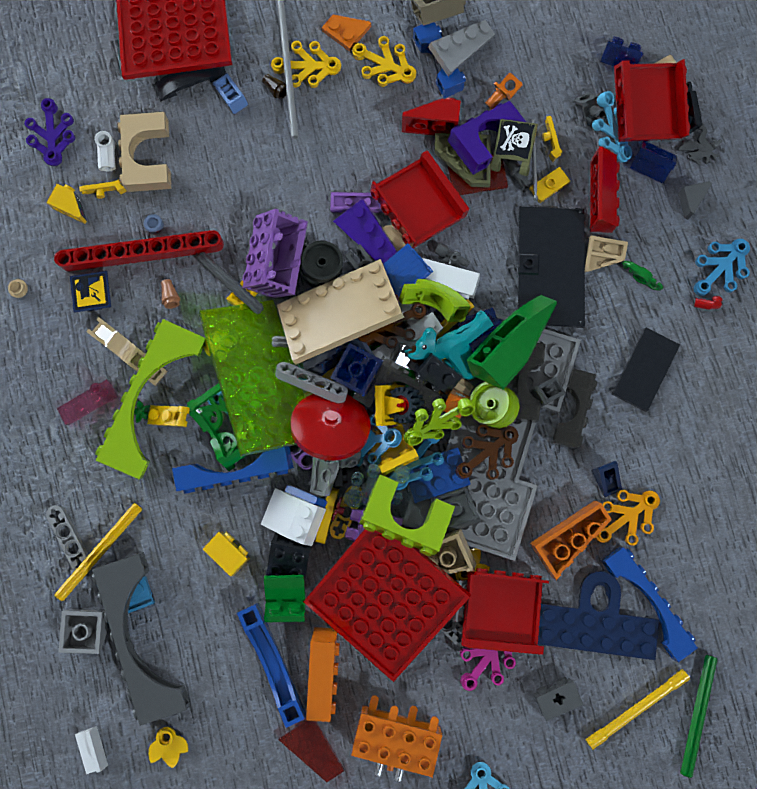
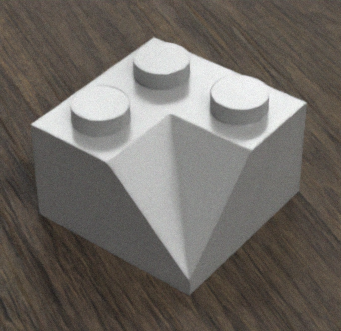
M63 610L58 652L100 654L108 631V623L104 619L105 610Z

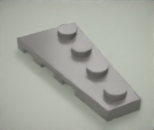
M483 20L431 42L428 48L449 77L454 70L471 58L477 50L486 45L494 37L495 33L486 20Z

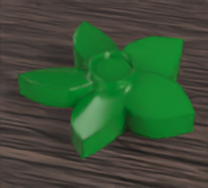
M138 400L137 408L134 411L136 423H139L142 418L148 420L147 412L150 411V405L144 406Z

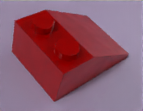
M442 98L403 112L402 132L435 136V133H450L451 129L458 125L461 100Z

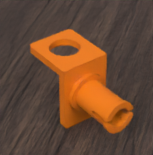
M508 73L500 84L495 81L496 91L485 104L492 110L503 98L510 101L522 87V82L513 74ZM509 80L514 81L516 84L515 88L511 91L505 88V84Z

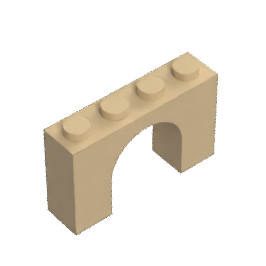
M165 112L120 115V122H118V131L121 134V140L118 141L121 151L119 165L122 168L120 184L127 192L172 189L171 171L167 164L145 166L134 161L135 149L142 141L151 138L169 137V120Z

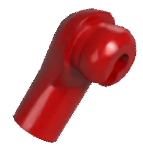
M713 296L712 300L696 298L694 307L707 310L719 309L723 305V299L720 296Z

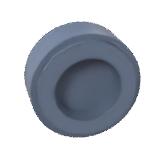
M151 214L145 218L144 227L149 233L158 234L162 231L164 223L158 215Z

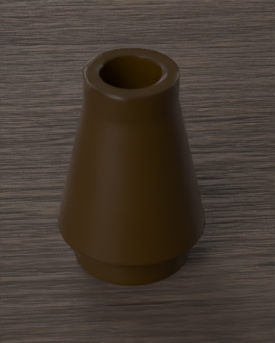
M266 74L263 77L262 83L268 88L274 98L283 99L287 95L285 82L272 77L270 74Z

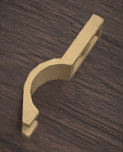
M98 317L97 321L100 323L93 331L88 329L87 333L138 372V362L146 354ZM162 367L148 381L156 386L168 371Z

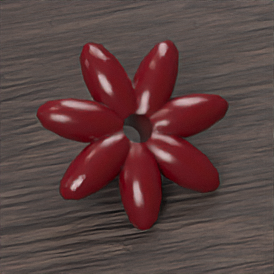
M340 497L332 514V521H334L336 514L343 515L345 508L340 506L343 497Z

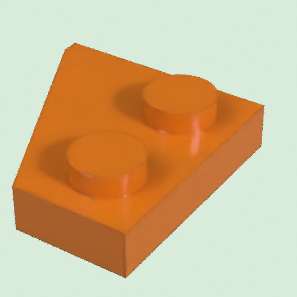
M333 14L322 26V32L350 52L353 46L371 28V22Z

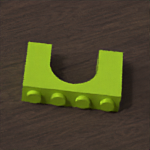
M379 475L359 524L363 525V528L368 531L382 533V536L389 540H399L405 547L418 548L424 555L432 556L440 551L455 506L435 499L431 503L422 527L417 529L403 528L395 522L390 510L391 501L399 482Z

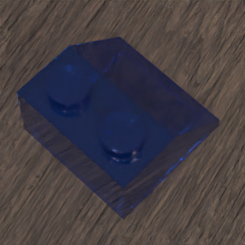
M349 343L330 378L365 396L383 360Z

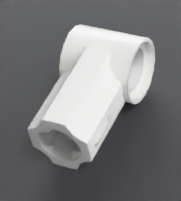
M100 131L95 136L98 169L106 172L116 169V142L108 132ZM109 140L107 144L102 145L103 141Z

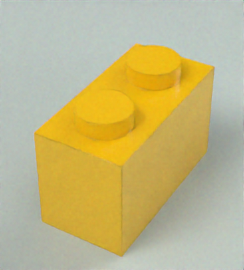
M220 531L203 550L231 577L250 559L247 556L249 552L242 545L238 547L233 542L235 539L230 533Z

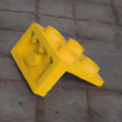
M402 424L393 427L401 432V443L395 448H388L381 456V462L378 464L383 476L419 459L413 446H410L404 440L406 431ZM376 443L371 452H375L382 443Z

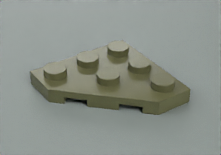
M435 133V154L471 187H490V163L487 168L473 175L447 141L450 133ZM478 134L481 142L490 152V135Z

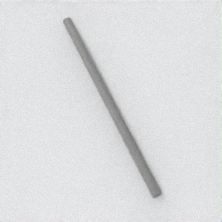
M277 0L291 139L296 140L299 136L284 0Z

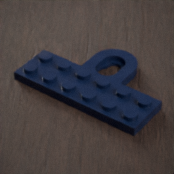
M595 571L588 574L580 585L578 608L541 603L538 645L656 660L659 620L619 614L621 601L619 582L613 575L607 572ZM598 585L605 588V594L608 598V605L602 611H596L591 605V595Z

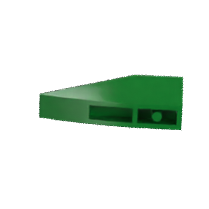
M540 295L506 318L467 359L472 376L504 390L528 362L557 305V301Z

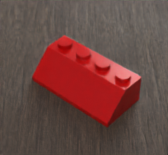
M601 146L598 147L590 161V232L612 233L619 226L620 220L619 215H617L620 203L619 197H617V191L620 186V181L617 180V173L619 172L620 163L617 162L616 154Z

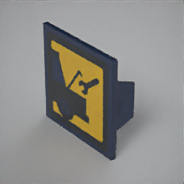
M108 271L70 276L74 313L96 311L111 307Z

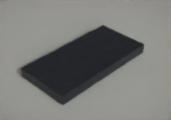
M647 327L644 328L611 395L647 412L680 344Z

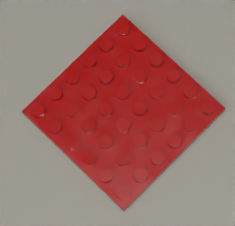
M116 0L121 72L124 80L233 65L225 0Z
M364 529L303 602L394 682L464 605L471 594L430 558L422 554L418 548L405 547L399 540H389L378 531L371 532Z

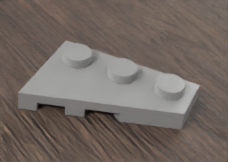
M313 457L311 494L330 496L340 467V460L329 461Z

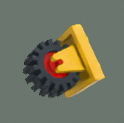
M404 385L375 386L376 426L399 425L416 421L415 412L419 409H424L421 405H425L424 401L420 400L423 396L418 395L420 391L414 390L415 388L404 387Z

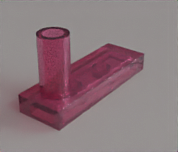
M106 379L101 383H93L89 390L58 407L57 410L65 425H70L115 399L118 395L110 381Z

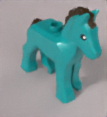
M480 310L473 321L461 326L457 330L448 332L437 340V333L433 328L425 329L422 337L411 349L405 350V353L408 354L409 359L414 363L418 362V364H422L433 353L439 359H444V362L459 372L463 379H478L472 376L467 359L473 353L469 344L494 325L487 314Z

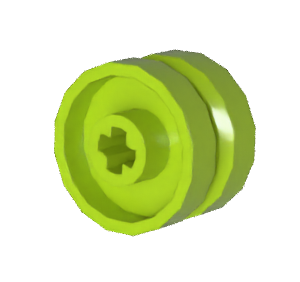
M484 382L473 390L469 399L472 400L475 406V411L472 413L473 418L487 426L498 429L507 427L518 416L520 408L519 399L515 392L508 387L502 390Z

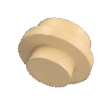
M16 279L9 283L8 291L11 296L21 298L26 295L28 286L23 280Z

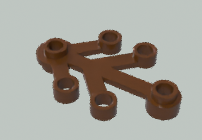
M415 303L410 310L403 313L404 318L374 330L369 335L358 337V340L364 343L374 340L386 345L389 349H394L398 342L396 337L390 336L387 338L377 333L385 330L403 337L406 341H412L415 338V331L413 329L405 330L395 325L410 318L422 319L426 314V307L421 303ZM417 307L421 308V309H422V312H421V313H417V312L415 311V308H417ZM407 332L412 333L413 337H412V338H408V337L406 336V333H407ZM394 340L395 345H389L388 341Z
M480 425L476 429V434L479 437L491 436L498 439L495 442L474 440L471 436H466L462 439L461 445L463 448L484 450L468 463L463 462L456 467V475L461 479L470 477L473 468L487 457H489L486 477L489 480L497 479L499 476V471L496 469L498 449L502 445H504L503 458L500 461L503 468H510L514 464L511 452L512 444L516 443L519 437L516 428L508 425L501 430L488 428L486 425ZM480 428L485 429V434L480 433ZM507 432L512 434V438L507 437ZM466 439L470 440V446L465 444ZM505 459L509 460V466L504 463ZM467 467L468 473H464L462 468ZM491 470L495 472V477L490 476L489 472Z

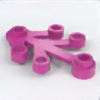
M474 648L461 649L460 657L466 662L470 661L473 657L483 656L471 673H465L461 676L460 683L465 690L472 691L477 687V679L490 661L492 669L491 681L497 686L504 682V677L500 673L498 651ZM468 651L469 656L467 658H464V652ZM504 651L503 665L507 669H513L516 661L512 657V652ZM508 659H512L510 665H506ZM497 675H499V676H500V680L497 681V682L494 681V678H495ZM469 680H473L471 686H467Z

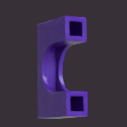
M511 101L504 104L500 103L494 109L486 110L480 116L472 117L466 123L456 125L451 129L447 141L473 175L487 168L493 157L481 142L478 133L484 130L498 132L501 119L526 122Z

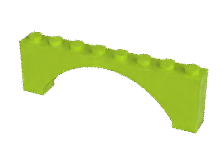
M162 319L161 323H157L154 329L156 334L153 340L150 339L146 346L148 351L145 357H141L137 367H139V370L130 379L129 385L131 387L121 398L123 404L120 410L117 409L112 417L114 423L112 427L107 428L104 434V438H106L104 444H100L95 453L97 456L96 461L139 480L143 478L150 461L143 455L135 434L134 411L138 396L150 377L165 365L184 357L194 355L200 357L206 338L165 319Z

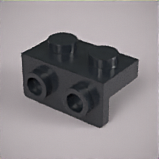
M433 353L426 358L421 366L416 364L414 367L417 372L416 376L421 381L430 382L433 389L439 393L444 392L447 395L463 378L459 372Z

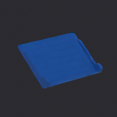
M408 243L383 264L394 293L398 297L404 284H416L417 279H425L433 272L431 267L425 263Z

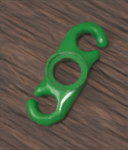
M624 261L622 263L624 269L630 268L629 272L633 274V278L637 282L653 290L661 291L663 289L661 282L656 284V279L653 278L652 273L646 268L640 267L631 261Z

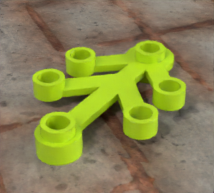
M462 398L458 401L456 408L440 416L442 411L445 410L446 404L443 399H436L432 403L434 411L428 423L424 426V421L429 418L426 409L417 410L415 412L417 420L413 428L408 429L404 434L405 442L410 446L420 444L423 439L434 438L438 440L443 438L445 435L443 429H459L462 423L459 418L454 416L458 414L461 416L471 415L475 411L472 400Z

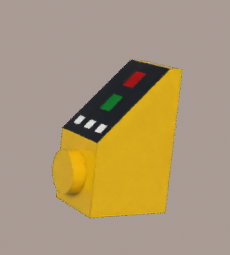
M56 184L46 203L53 210L86 224L87 219L75 189L66 184L64 186Z

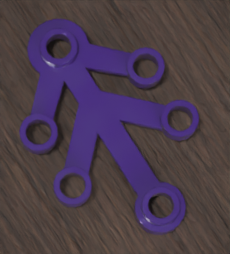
M45 98L41 102V108L45 112L46 131L33 118H27L24 124L30 131H34L44 138L48 143V148L39 143V140L34 135L27 136L26 143L44 154L43 159L48 165L58 166L62 162V152L75 140L73 132L66 130L68 126L73 124L74 119L69 113H64L61 116V123L54 128L53 114L57 112L58 106L54 100ZM62 134L63 140L56 146V140Z

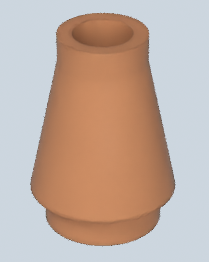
M163 280L161 282L162 304L167 309L178 307L180 305V297L172 284V280Z

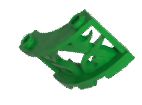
M223 378L221 382L200 397L189 401L187 407L190 408L189 415L197 422L203 432H209L212 438L210 443L217 461L230 471L235 468V463L259 446L264 447L266 445L264 439L266 434L259 427L251 411L236 392L237 387L235 384ZM224 390L228 395V399L225 401L223 396L220 395L218 398L220 405H218L213 396ZM207 400H209L212 404L200 407V405L205 403ZM221 411L239 416L237 435L230 432H219L218 429L223 423ZM217 415V421L213 423L211 417H216ZM249 433H251L253 437L251 440H249L247 437ZM228 436L232 440H229V442L226 444L225 438ZM241 440L248 441V442L243 445V444L241 443Z

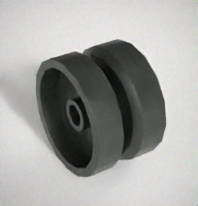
M323 240L315 241L304 249L301 257L300 271L302 278L308 285L316 288L340 276L343 256L339 248L333 243Z

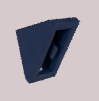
M616 461L592 469L604 497L622 490L618 463Z

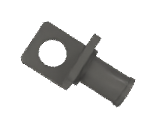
M589 92L573 100L574 103L582 106L587 126H591L594 120L606 119L604 108L597 104L598 95Z

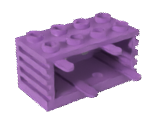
M278 209L256 215L253 221V234L249 241L250 250L246 257L247 266L243 275L242 288L272 298L295 295L308 221L298 220V217H292L290 214L285 215V212H279Z

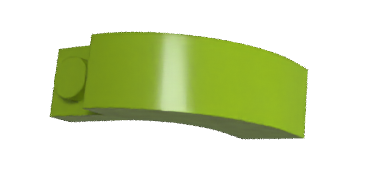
M417 279L416 284H404L399 296L401 304L421 303L434 307L442 313L447 322H464L471 307L465 298L452 288L427 279Z

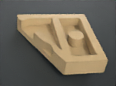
M590 236L585 258V273L625 261L628 242Z

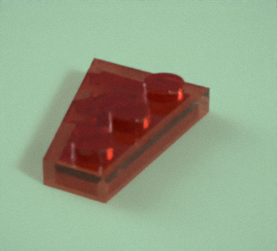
M306 720L279 737L278 740L324 781L329 782L344 772V767L317 721Z

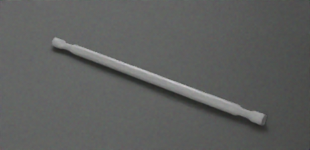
M534 142L532 152L534 201H537L536 146Z

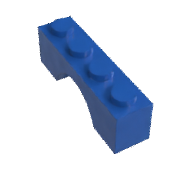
M435 22L413 28V39L420 53L432 54L428 48L429 44L442 38V31L439 25L436 26ZM442 68L436 78V84L443 98L462 91L466 82L464 73L460 72L459 69L454 70L448 77Z

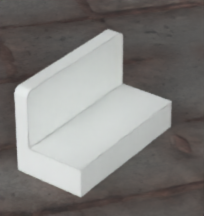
M97 726L76 733L75 737L86 774L95 771L97 773L101 772L108 766Z

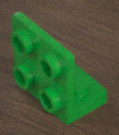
M304 575L264 576L266 600L264 622H305L306 604L303 602L306 599Z

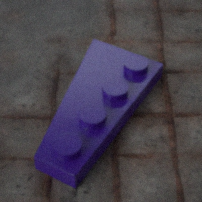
M363 199L333 221L358 245H361L375 261L381 259L384 264L398 252Z

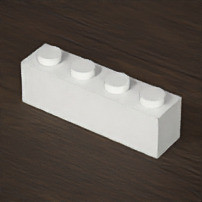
M422 258L433 270L425 279L436 281L452 288L464 297L465 300H469V298L474 299L480 280V273Z

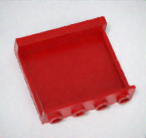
M685 59L677 63L630 64V61H621L614 66L619 142L679 140L689 136L690 124L688 121L689 105L687 104L688 86L686 85L687 68L685 66Z
M428 150L421 153L419 160L377 184L373 181L371 185V196L374 200H378L382 212L389 216L394 229L399 230L405 244L408 243L413 249L465 218L469 212V207Z
M476 568V572L468 571L466 590L471 596L465 602L461 646L474 649L543 655L544 646L538 645L542 585L543 583L549 584V581L541 580L542 576L530 574L529 578H524L523 573L512 572V576H506V571L494 570V574H489L488 569Z

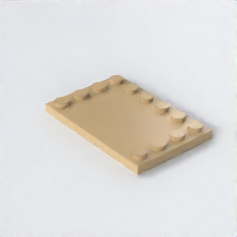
M381 259L277 304L291 358L295 365L404 318Z

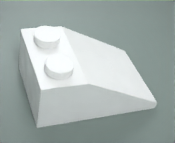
M275 488L261 525L300 544L312 546L326 508L314 505Z

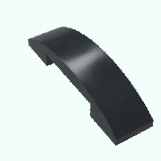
M224 66L172 73L158 80L154 87L161 102L177 96L176 92L207 80L214 82L227 73Z

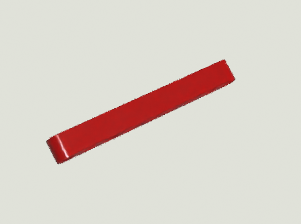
M209 230L65 249L55 254L54 261L63 270L70 272L198 255L201 252L214 253L223 249L224 241L217 231ZM212 239H218L217 243L210 244ZM194 241H200L197 246L192 247ZM181 243L178 249H173L175 244ZM157 246H162L160 251L155 252ZM144 248L142 253L137 254L138 249ZM125 250L124 255L118 257L119 252ZM106 253V256L100 259L101 254ZM87 255V259L81 262L82 258ZM69 258L68 262L63 264V261Z

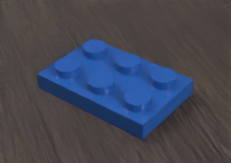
M459 448L441 453L444 457V462L439 466L432 463L411 471V473H414L424 467H429L433 473V477L429 481H424L421 478L408 483L415 503L471 485L469 477L461 479L455 472L456 467L463 463ZM463 467L462 471L467 473L466 468Z

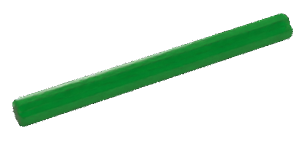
M706 655L704 659L680 771L683 776L688 778L693 777L717 664V658Z

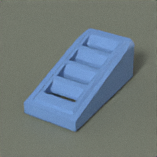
M228 73L212 83L233 114L248 106L244 95Z

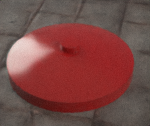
M311 394L296 405L291 416V434L295 443L305 453L318 459L336 461L349 458L358 453L365 446L369 438L371 423L368 412L359 401L349 395L346 396V400L343 403H335L318 395Z

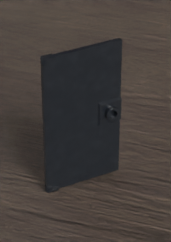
M519 206L518 309L540 295L556 300L557 305L546 326L585 328V209Z

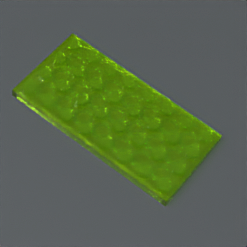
M273 300L260 302L264 307L260 314L253 312L246 304L199 311L203 331L241 457L297 445L291 434V416L296 405L305 397L301 388L286 383L275 376L278 363L287 362L292 365L294 363L289 348L272 346V337L285 336Z

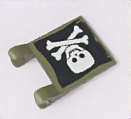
M501 119L494 157L490 167L491 170L500 171L501 159L522 161L519 173L523 176H528L538 124Z

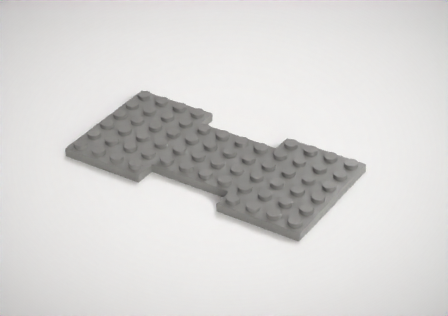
M474 307L469 312L466 324L473 321L476 314L482 310L487 314L494 326L490 327L469 344L472 351L474 352L491 332L508 317ZM544 329L528 362L506 386L515 392L520 405L518 416L509 425L516 428L519 435L517 442L512 444L511 457L514 460V464L510 468H503L500 461L503 458L504 445H502L498 449L496 469L499 471V476L497 479L489 480L486 477L489 457L473 468L472 475L469 477L471 485L467 486L481 522L461 528L468 546L513 561L516 560L537 489V485L519 480L540 411L530 391L536 386L557 377L566 392L581 340ZM479 378L466 380L474 386L469 396L478 385L485 381ZM564 395L541 408L559 413ZM472 414L459 418L462 426L459 429L452 430L446 451L459 448L463 462L467 463L484 449L463 448L461 445L463 438L471 436L474 440L495 442L498 439L491 436L479 437L476 434V429L480 425L485 424L475 420ZM488 426V428H491V429H497V430H501V429H502V428H499V429H498V428H493V427ZM480 428V433L485 434V429ZM507 432V437L512 438V434ZM468 439L465 440V444L467 446L471 445V442ZM427 450L424 457L430 456L435 452ZM504 460V463L509 466V460ZM491 470L489 472L490 476L495 477V472ZM411 494L402 524L415 529L422 527L431 506L430 499L415 503Z

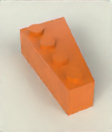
M593 501L532 541L530 545L550 576L557 580L561 573L574 562L573 560L578 554L586 549L588 543L593 538L595 539L612 519L601 502Z
M314 627L310 642L306 720L331 722V715L336 713V702L333 701V695H337V682H334L335 675L338 676L339 663H336V656H339L340 643H337L338 632L333 628Z

